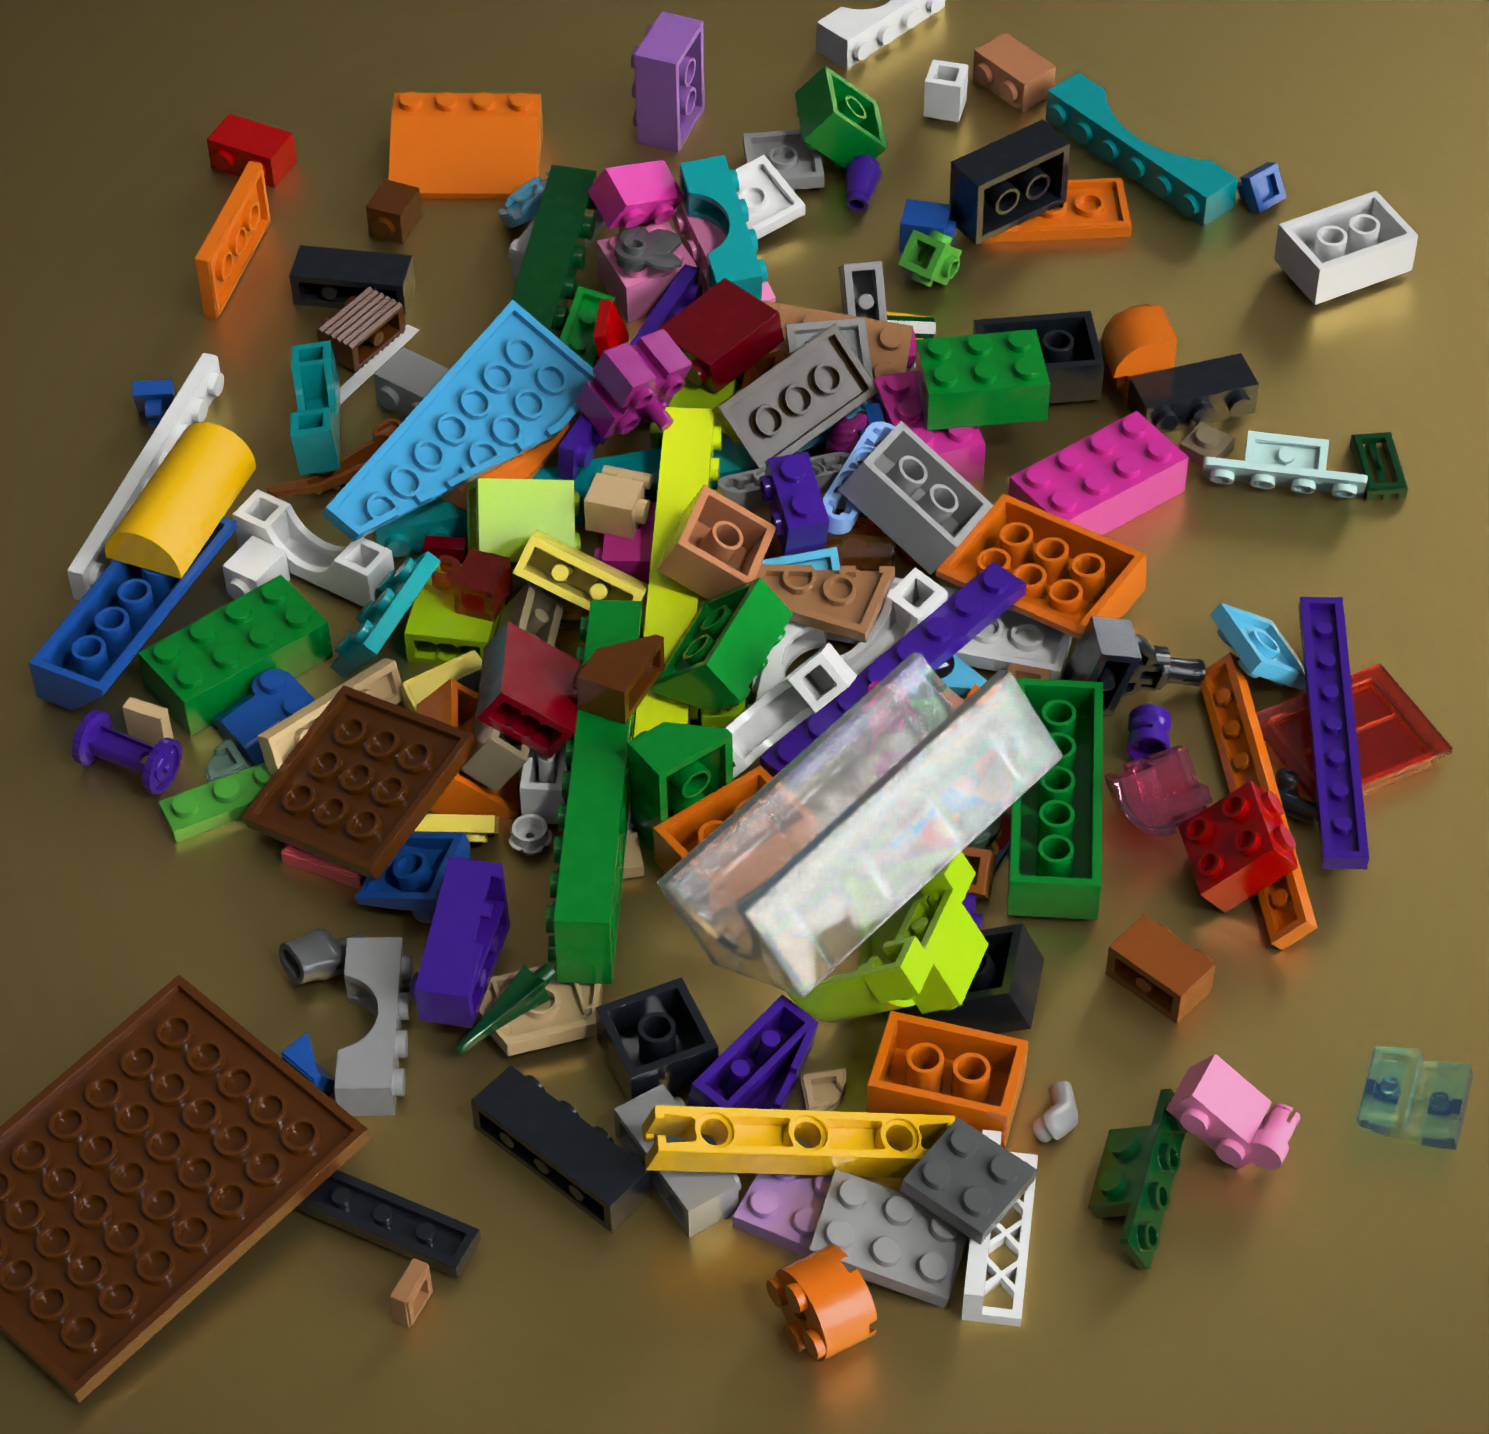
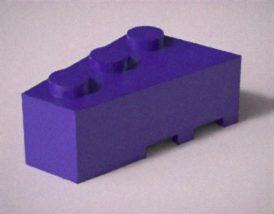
M449 856L419 972L414 974L411 981L410 997L411 1000L416 1001L419 1020L473 1028L510 928L502 864Z
M782 994L692 1083L687 1106L784 1110L811 1051L818 1022Z

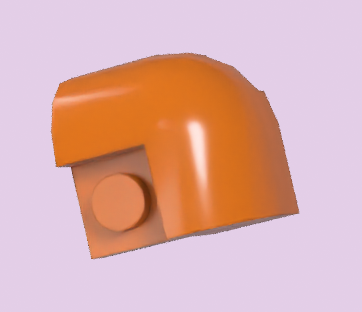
M1147 303L1132 306L1115 314L1107 323L1099 342L1104 361L1103 380L1110 379L1113 389H1119L1125 404H1127L1130 377L1146 372L1174 368L1177 336L1160 304L1150 305Z

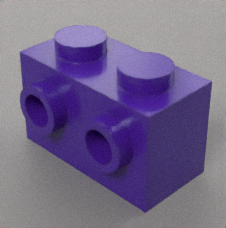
M808 452L768 458L765 476L759 478V486L762 499L768 501L771 511L770 523L776 526L774 536L779 537L784 556L824 549L830 521Z

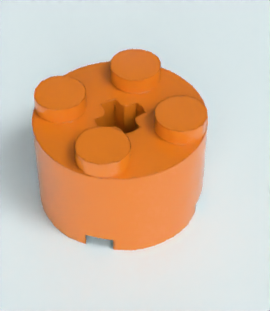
M830 1244L779 1269L775 1273V1277L766 1282L771 1300L778 1308L782 1309L788 1325L784 1326V1334L790 1347L796 1353L805 1350L813 1359L820 1362L876 1333V1329L869 1327V1324L877 1321V1313L870 1291L857 1268L850 1272L845 1268L840 1260L848 1257V1255L837 1245Z

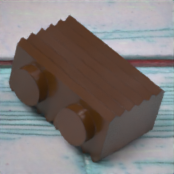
M369 286L358 296H351L345 302L344 307L334 316L326 317L321 321L316 330L318 342L330 340L335 361L354 372H358L359 368H363L364 364H367L370 359L378 355L380 350L383 351L385 346L388 347L390 342H394L400 333H404L403 305L400 302L397 303L395 299L391 300L388 295L385 297L382 292L379 294L376 289L373 290Z

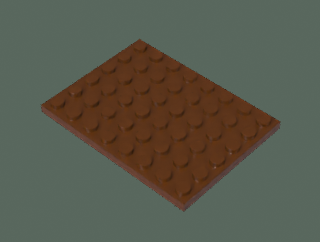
M176 976L0 1126V1331L80 1403L371 1140L368 1129L182 976Z

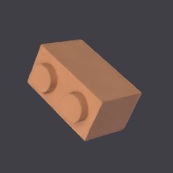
M1006 32L974 50L973 79L1021 113L1046 100L1047 91L1055 86L1056 66Z

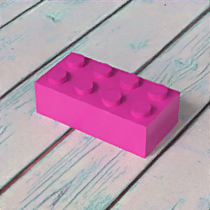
M1135 411L1010 476L1008 495L1095 533L1104 535L1185 492L1189 457L1138 411Z

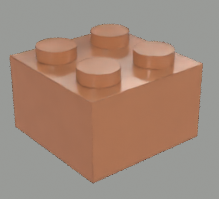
M703 485L683 511L657 571L702 597L710 599L755 580L775 533L776 526Z

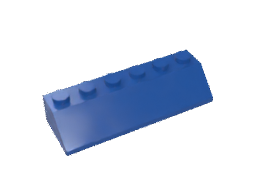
M226 517L222 518L182 579L113 560L29 662L37 697L72 711L102 697L237 529V521Z

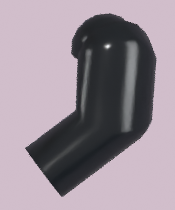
M1279 769L1276 772L1275 780L1285 815L1315 826L1318 821L1316 803L1300 797L1296 788V784L1299 781L1298 774L1290 769Z

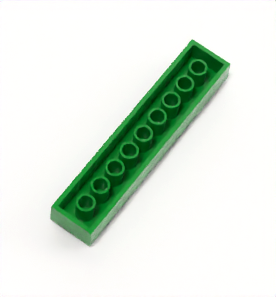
M590 601L589 617H581L580 642L586 643L585 647L577 648V660L581 661L580 665L586 664L596 649L643 638L642 601ZM577 708L575 739H569L566 742V766H571V770L563 771L562 798L568 799L565 804H559L558 831H564V834H561V837H555L554 864H560V868H557V871H551L550 898H556V901H553V905H547L546 933H554V936H549L548 963L556 964L557 982L613 984L628 833V815L630 810L627 742L634 739L636 710L625 725Z

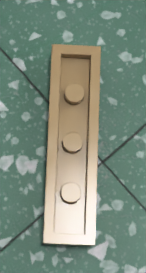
M383 658L258 735L257 738L269 775L275 774L343 685L395 705L403 700L402 681L396 661Z

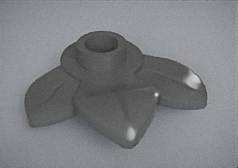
M642 226L626 228L620 233V242L614 248L617 265L627 271H642L646 269L647 265L660 270L674 269L682 266V261L673 254L681 245V237L669 230L656 229L649 233Z

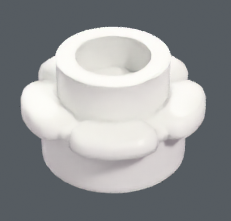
M525 814L518 817L510 829V846L515 851H521L526 855H535L542 852L543 847L549 846L552 841V832L547 829L546 821L536 814Z

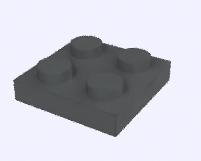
M957 1117L903 1179L900 1191L981 1245L1034 1182L1037 1169Z

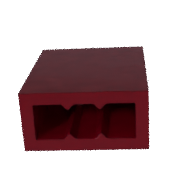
M726 278L722 279L656 330L664 328L693 364L687 373L689 379L696 385H703L715 394L784 341L779 312Z
M507 622L483 649L476 719L551 758L576 733L578 701L577 689L573 687V680L581 661L516 625Z

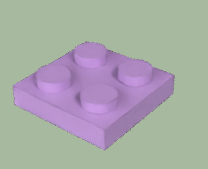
M757 1174L733 1215V1227L804 1257L807 1256L832 1176Z

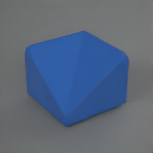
M307 1033L281 1052L282 1059L328 1097L335 1092V1077L315 1061L310 1038Z

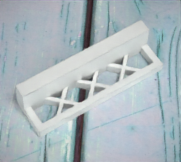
M983 1129L982 1134L1001 1145V1131ZM1011 1152L1037 1169L1038 1155ZM1036 1177L1034 1182L1024 1192V1203L1018 1199L1013 1205V1208L1022 1216L1020 1221L1008 1229H1005L998 1223L992 1230L997 1236L990 1240V1233L981 1245L970 1238L962 1320L1021 1327ZM1018 1234H1020L1019 1243L1014 1239ZM1005 1244L1018 1257V1260L1001 1271L988 1256L991 1252ZM988 1272L992 1278L986 1281V1274ZM1014 1275H1016L1015 1285L1010 1280ZM1001 1285L1013 1298V1308L1005 1309L983 1306L984 1296Z

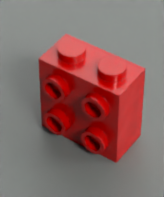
M1250 780L1178 826L1200 895L1224 913L1298 868L1292 850L1296 847L1295 840L1283 824L1280 815L1284 813V809L1280 800L1272 791L1265 792Z

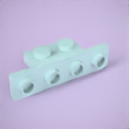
M1248 431L1244 461L1204 457L1202 476L1210 478V481L1217 484H1232L1234 481L1250 482L1251 486L1259 489H1272L1275 485L1291 487L1292 491L1302 494H1311L1315 490L1332 492L1333 496L1346 499L1354 498L1356 495H1364L1368 477L1364 474L1326 470L1329 440Z

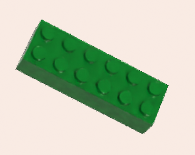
M1016 678L1013 714L1007 915L1098 920L1102 861L1103 682Z

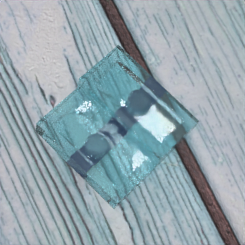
M1375 1046L1357 1117L1358 1126L1390 1138L1418 1145L1457 1150L1473 1079L1471 1064L1424 1061L1422 1051L1418 1048Z

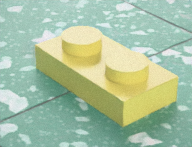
M427 814L414 832H464L470 843H487L488 834L499 835V817L495 815Z

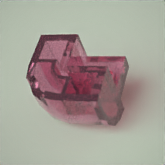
M1176 745L1123 764L1125 771L1117 774L1112 772L1104 776L1112 802L1120 816L1138 830L1156 836L1177 834L1176 826L1185 823L1207 809V804L1213 803L1208 785L1198 781L1188 748L1181 745Z

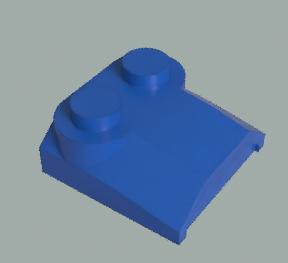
M270 669L257 675L252 683V691L211 719V725L214 729H218L227 740L231 738L241 755L252 766L265 762L257 736L312 703L315 699L290 673L281 669Z
M413 832L377 881L366 877L359 893H356L354 897L358 904L411 910L417 921L432 923L449 856L470 859V843L465 833Z

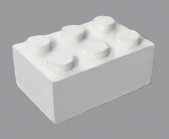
M1373 191L1279 224L1274 260L1311 302L1316 305L1412 271L1418 234L1377 191Z

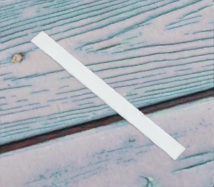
M407 324L403 334L400 333L394 342H390L388 347L385 346L383 351L380 350L378 355H375L367 364H364L363 368H360L358 372L349 378L340 387V405L420 330Z

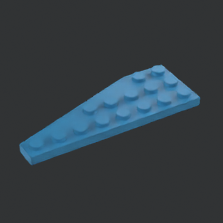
M512 300L327 505L321 515L354 542L553 439L579 411L580 408L576 405L575 401L586 382L595 378L592 372L594 368Z

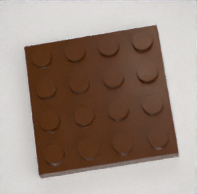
M343 685L241 818L248 828L377 881L472 755L478 741L473 733Z

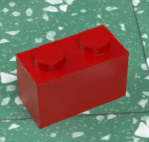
M230 113L207 138L211 168L240 177L249 161L262 163L265 184L273 188L279 184L297 163L293 133Z

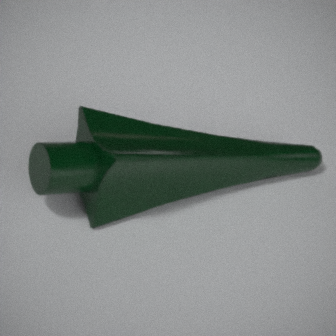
M545 963L532 973L526 965H523L489 1011L457 1044L456 1051L460 1054L465 1053L499 1028L551 1000L545 987L557 978L555 970Z

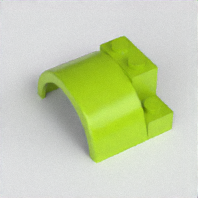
M954 846L847 873L843 877L840 887L850 904L856 923L859 943L857 971L799 984L797 980H791L786 993L793 1002L811 1017L828 1023L842 1022L914 1005L918 1007L922 1014L939 1010L949 1011L961 1006L989 944L962 903L976 873L960 847Z

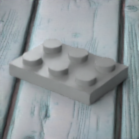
M835 1169L807 1255L830 1244L837 1245L848 1255V1257L840 1260L848 1272L857 1268L866 1281L945 1308L952 1292L967 1235L905 1193Z

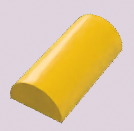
M196 422L186 427L105 544L106 558L182 579L257 468L255 458L246 443L232 431L214 423Z

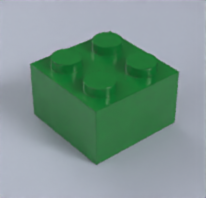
M824 66L795 93L797 115L802 132L801 138L804 144L813 151L818 150L827 156L837 168H846L847 164L858 155H867L876 159L887 149L878 102L828 67Z

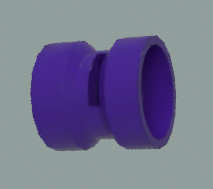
M1146 704L1134 708L1129 713L1128 731L1130 734L1127 738L1126 752L1134 762L1142 765L1160 764L1169 757L1170 739L1168 735L1171 731L1172 717L1166 709L1158 705Z

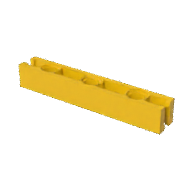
M655 1105L642 1124L644 1141H653L654 1134H659L655 1136V1143L645 1156V1168L651 1171L833 1176L835 1169L859 1177L905 1178L929 1150L923 1148L921 1143H932L933 1146L955 1121V1116ZM701 1134L713 1138L717 1145H711L706 1142ZM665 1135L680 1137L682 1142L666 1143ZM795 1137L804 1140L809 1148L801 1146L795 1140ZM887 1140L895 1143L900 1151L893 1149Z

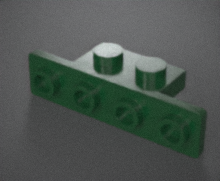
M1162 1089L1160 1091L1151 1125L1109 1130L1088 1203V1208L1096 1218L1126 1216L1120 1244L1139 1270L1150 1269L1154 1251L1159 1246V1232L1164 1213L1170 1205V1191L1175 1172L1180 1166V1153L1185 1134L1188 1132L1180 1124V1121L1166 1110L1175 1094L1172 1089Z

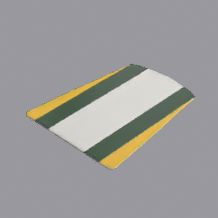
M887 312V322L913 326L916 340L934 338L936 332L934 317Z

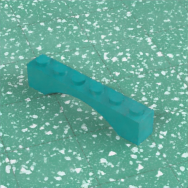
M1080 72L1047 91L1045 118L1047 121L1202 227L1235 207L1237 177L1211 160L1172 154L1153 147L1134 136L1113 115L1106 100L1105 89Z

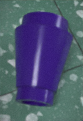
M858 155L845 168L846 206L854 212H863L868 208L882 177V171L879 162L875 158L867 155Z

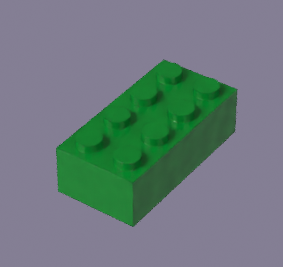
M279 575L140 651L138 656L145 688L163 707L168 709V713L192 737L211 726V719L251 692L253 680L260 673L270 669H281L296 678L333 657L328 621L282 575Z

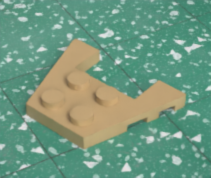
M550 963L549 965L557 974L556 964ZM541 966L529 968V970L534 973ZM519 971L491 977L476 1017L478 1021L489 1011ZM555 978L545 987L551 1000L524 1013L490 1034V1036L507 1056L596 1036L595 1007L601 1006L603 984L559 983L557 978Z

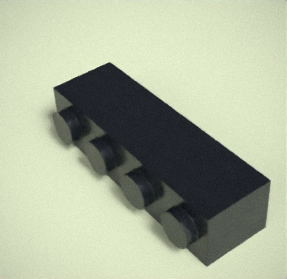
M510 1065L471 1100L475 1129L611 1233L651 1197L650 1170H646L645 1161L635 1153L628 1154L616 1145L612 1137L599 1126L592 1127L580 1118L571 1104L564 1100L559 1102L548 1094L535 1077L531 1075L525 1076Z

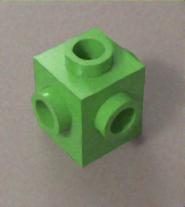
M913 229L898 265L913 271L910 279L931 287L935 281L947 286L949 280L958 272L960 267L959 257L962 250L951 246L953 238L932 229L930 235H926Z

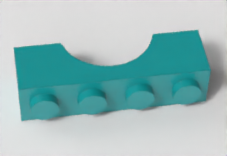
M725 155L680 163V189L685 196L683 200L688 216L704 219L715 224L726 236V239L720 246L707 254V278L710 288L726 278L754 297L762 299V283L768 282L767 268L764 259L758 260L756 252H758L757 236L755 230L748 229L746 224L749 221L748 208L745 199H739L737 192H739V180L736 170H729Z
M331 341L291 346V371L295 387L297 412L290 413V437L300 476L307 474L321 475L333 470H339L340 379Z

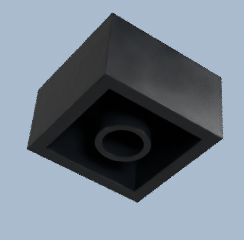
M682 977L595 1007L597 1041L627 1101L661 1084H664L672 1096L687 1092L691 1089L692 1083L719 1057V1047Z

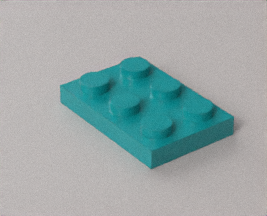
M427 551L416 560H413L411 557L407 558L397 571L392 569L377 587L382 593L376 602L370 600L357 615L356 620L360 622L358 628L354 633L351 631L347 632L335 647L334 651L339 655L330 668L341 677H345L376 656L441 561Z

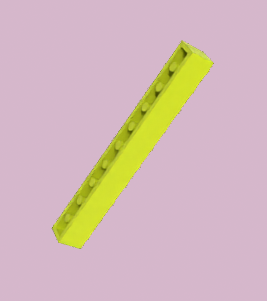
M665 408L673 419V424L668 429L663 430L643 636L647 637L656 634L664 637V662L671 655L703 602L708 600L657 571L683 511L703 485L711 488V482H718L720 458H714V450H722L723 427L715 425V415L712 409ZM650 689L636 709L634 738L639 733L649 731L663 722L691 725V720H699L700 708L657 694Z

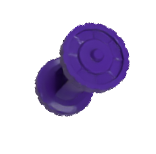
M99 709L90 711L82 719L76 729L72 743V757L75 762L89 766L101 758L142 775L144 789L155 795L162 794L174 781L182 760V747L178 741L165 738L153 746L112 729L110 715ZM148 756L145 764L141 763V760Z

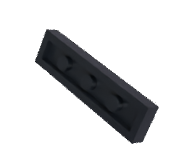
M336 1170L294 1208L409 1258L423 1261L429 1264L430 1267L456 1278L460 1276L481 1241L480 1229L339 1170Z

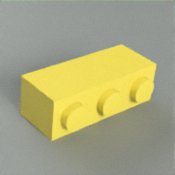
M536 530L530 536L513 571V574L588 611L590 610L591 600L643 602L648 592V584L539 530Z

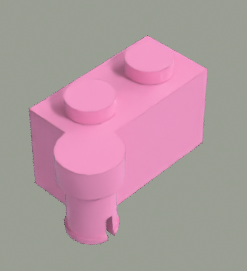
M1216 1054L1188 1069L1166 1108L1169 1113L1180 1121L1183 1128L1198 1136L1215 1151L1222 1161L1232 1165L1236 1170L1251 1162L1265 1169H1278L1289 1152L1288 1141L1301 1119L1296 1111L1288 1121L1287 1118L1293 1108L1285 1104H1275L1271 1108L1270 1113L1265 1115L1272 1102Z

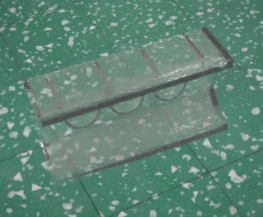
M912 653L656 883L714 965L804 998L1064 756L1011 671L1000 669L964 701L941 680L922 654Z

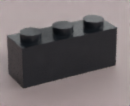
M300 245L289 275L293 304L342 309L345 302L351 296H358L371 286L379 294L382 292L385 297L388 295L391 300L395 299L397 303L400 302L403 305L404 315H406L415 287L412 255Z
M1242 353L1132 376L1129 381L1127 407L1131 414L1138 411L1161 433H1168L1197 426L1201 421L1208 424L1254 414L1259 383Z

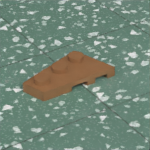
M761 564L755 579L761 577L790 609L793 615L789 621L866 643L894 580L895 566H880L879 571H856V566H840V570H815L811 565Z

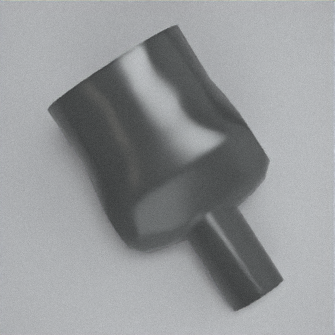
M314 929L302 937L281 943L279 959L286 974L295 984L301 985L314 980L323 982L344 971L347 938L366 937L363 933H357L336 939L325 929Z

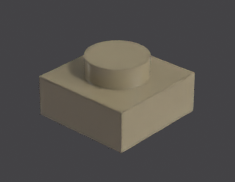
M1201 421L1179 443V449L1189 457V461L1203 467L1204 457L1225 459L1234 449L1235 438Z

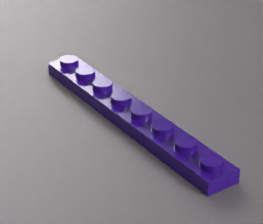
M686 264L682 267L631 341V346L636 344L640 337L655 332L702 295V285H698L699 268ZM583 412L559 445L558 478L564 480H575L582 468L587 469L592 461L594 450L599 444L603 445L607 438L603 439Z
M992 562L858 674L847 689L817 713L802 721L760 756V765L775 780L793 792L868 728L866 716L860 710V701L864 696L868 695V686L872 682L882 681L885 684L895 682L902 689V698L905 697L1025 595L1026 583L997 563Z
M1300 597L1299 619L1322 869L1367 870L1369 850L1343 597Z

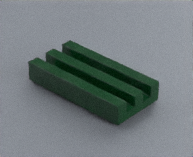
M1391 432L1351 435L1350 448L1358 474L1368 476L1364 492L1366 501H1374L1375 495H1381L1382 500H1390L1391 494H1397L1398 499H1406L1408 487ZM1376 443L1382 444L1393 480L1391 483L1387 482L1383 462ZM1363 444H1366L1377 484L1374 483Z

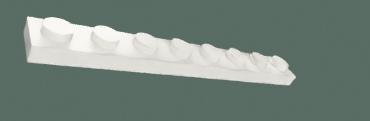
M207 353L201 355L68 568L67 573L73 599L80 601L113 561V559L106 558L105 544L186 427L196 422H203L211 402L215 396L221 394L224 386V375L220 373L218 356Z

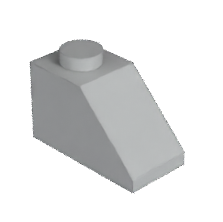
M882 261L843 264L838 267L843 313L887 321Z

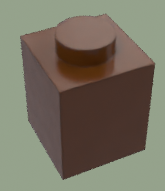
M385 179L366 206L369 236L404 244L422 218L419 188Z

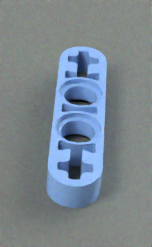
M874 422L866 428L823 497L830 521L828 533L835 535L848 533L862 513L838 489L860 466L858 462L864 461L876 448L874 447L875 444L883 441L895 428L892 424ZM838 505L845 508L844 512L840 513V515L834 514Z

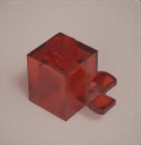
M470 549L461 566L456 558L441 556L439 559L441 561L440 571L445 573L434 571L431 575L432 586L438 590L453 591L455 613L495 622L513 587L510 558L495 553Z

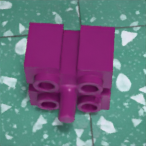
M663 328L640 337L638 342L632 346L629 342L605 350L592 371L595 378L586 382L575 403L603 439L619 432L622 435L627 434L635 429L638 424L647 421L655 423L663 431L673 424V419L665 408L669 407L674 395L684 387V378L693 364Z

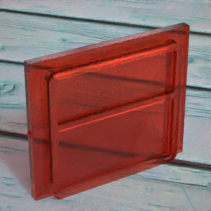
M1381 663L1351 675L1363 796L1430 769L1436 765L1437 760L1452 754L1453 748ZM1306 693L1256 714L1264 741L1287 769L1293 770L1298 774V783L1313 802L1316 803Z

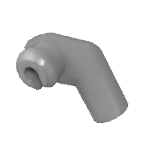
M1067 1081L1056 1082L1050 1086L1049 1093L1052 1107L1044 1112L1043 1117L1036 1118L1033 1121V1132L1036 1138L1043 1143L1049 1142L1053 1138L1059 1140L1077 1126L1078 1111L1072 1085Z

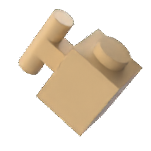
M604 465L601 473L596 472L584 499L585 529L633 539L639 524H645L649 516L650 501L645 499L644 489H651L653 474Z

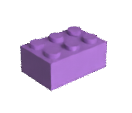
M662 11L655 23L648 26L644 40L640 46L634 48L631 55V68L635 69L632 97L636 98L633 125L637 127L638 143L679 152L705 110L703 21Z

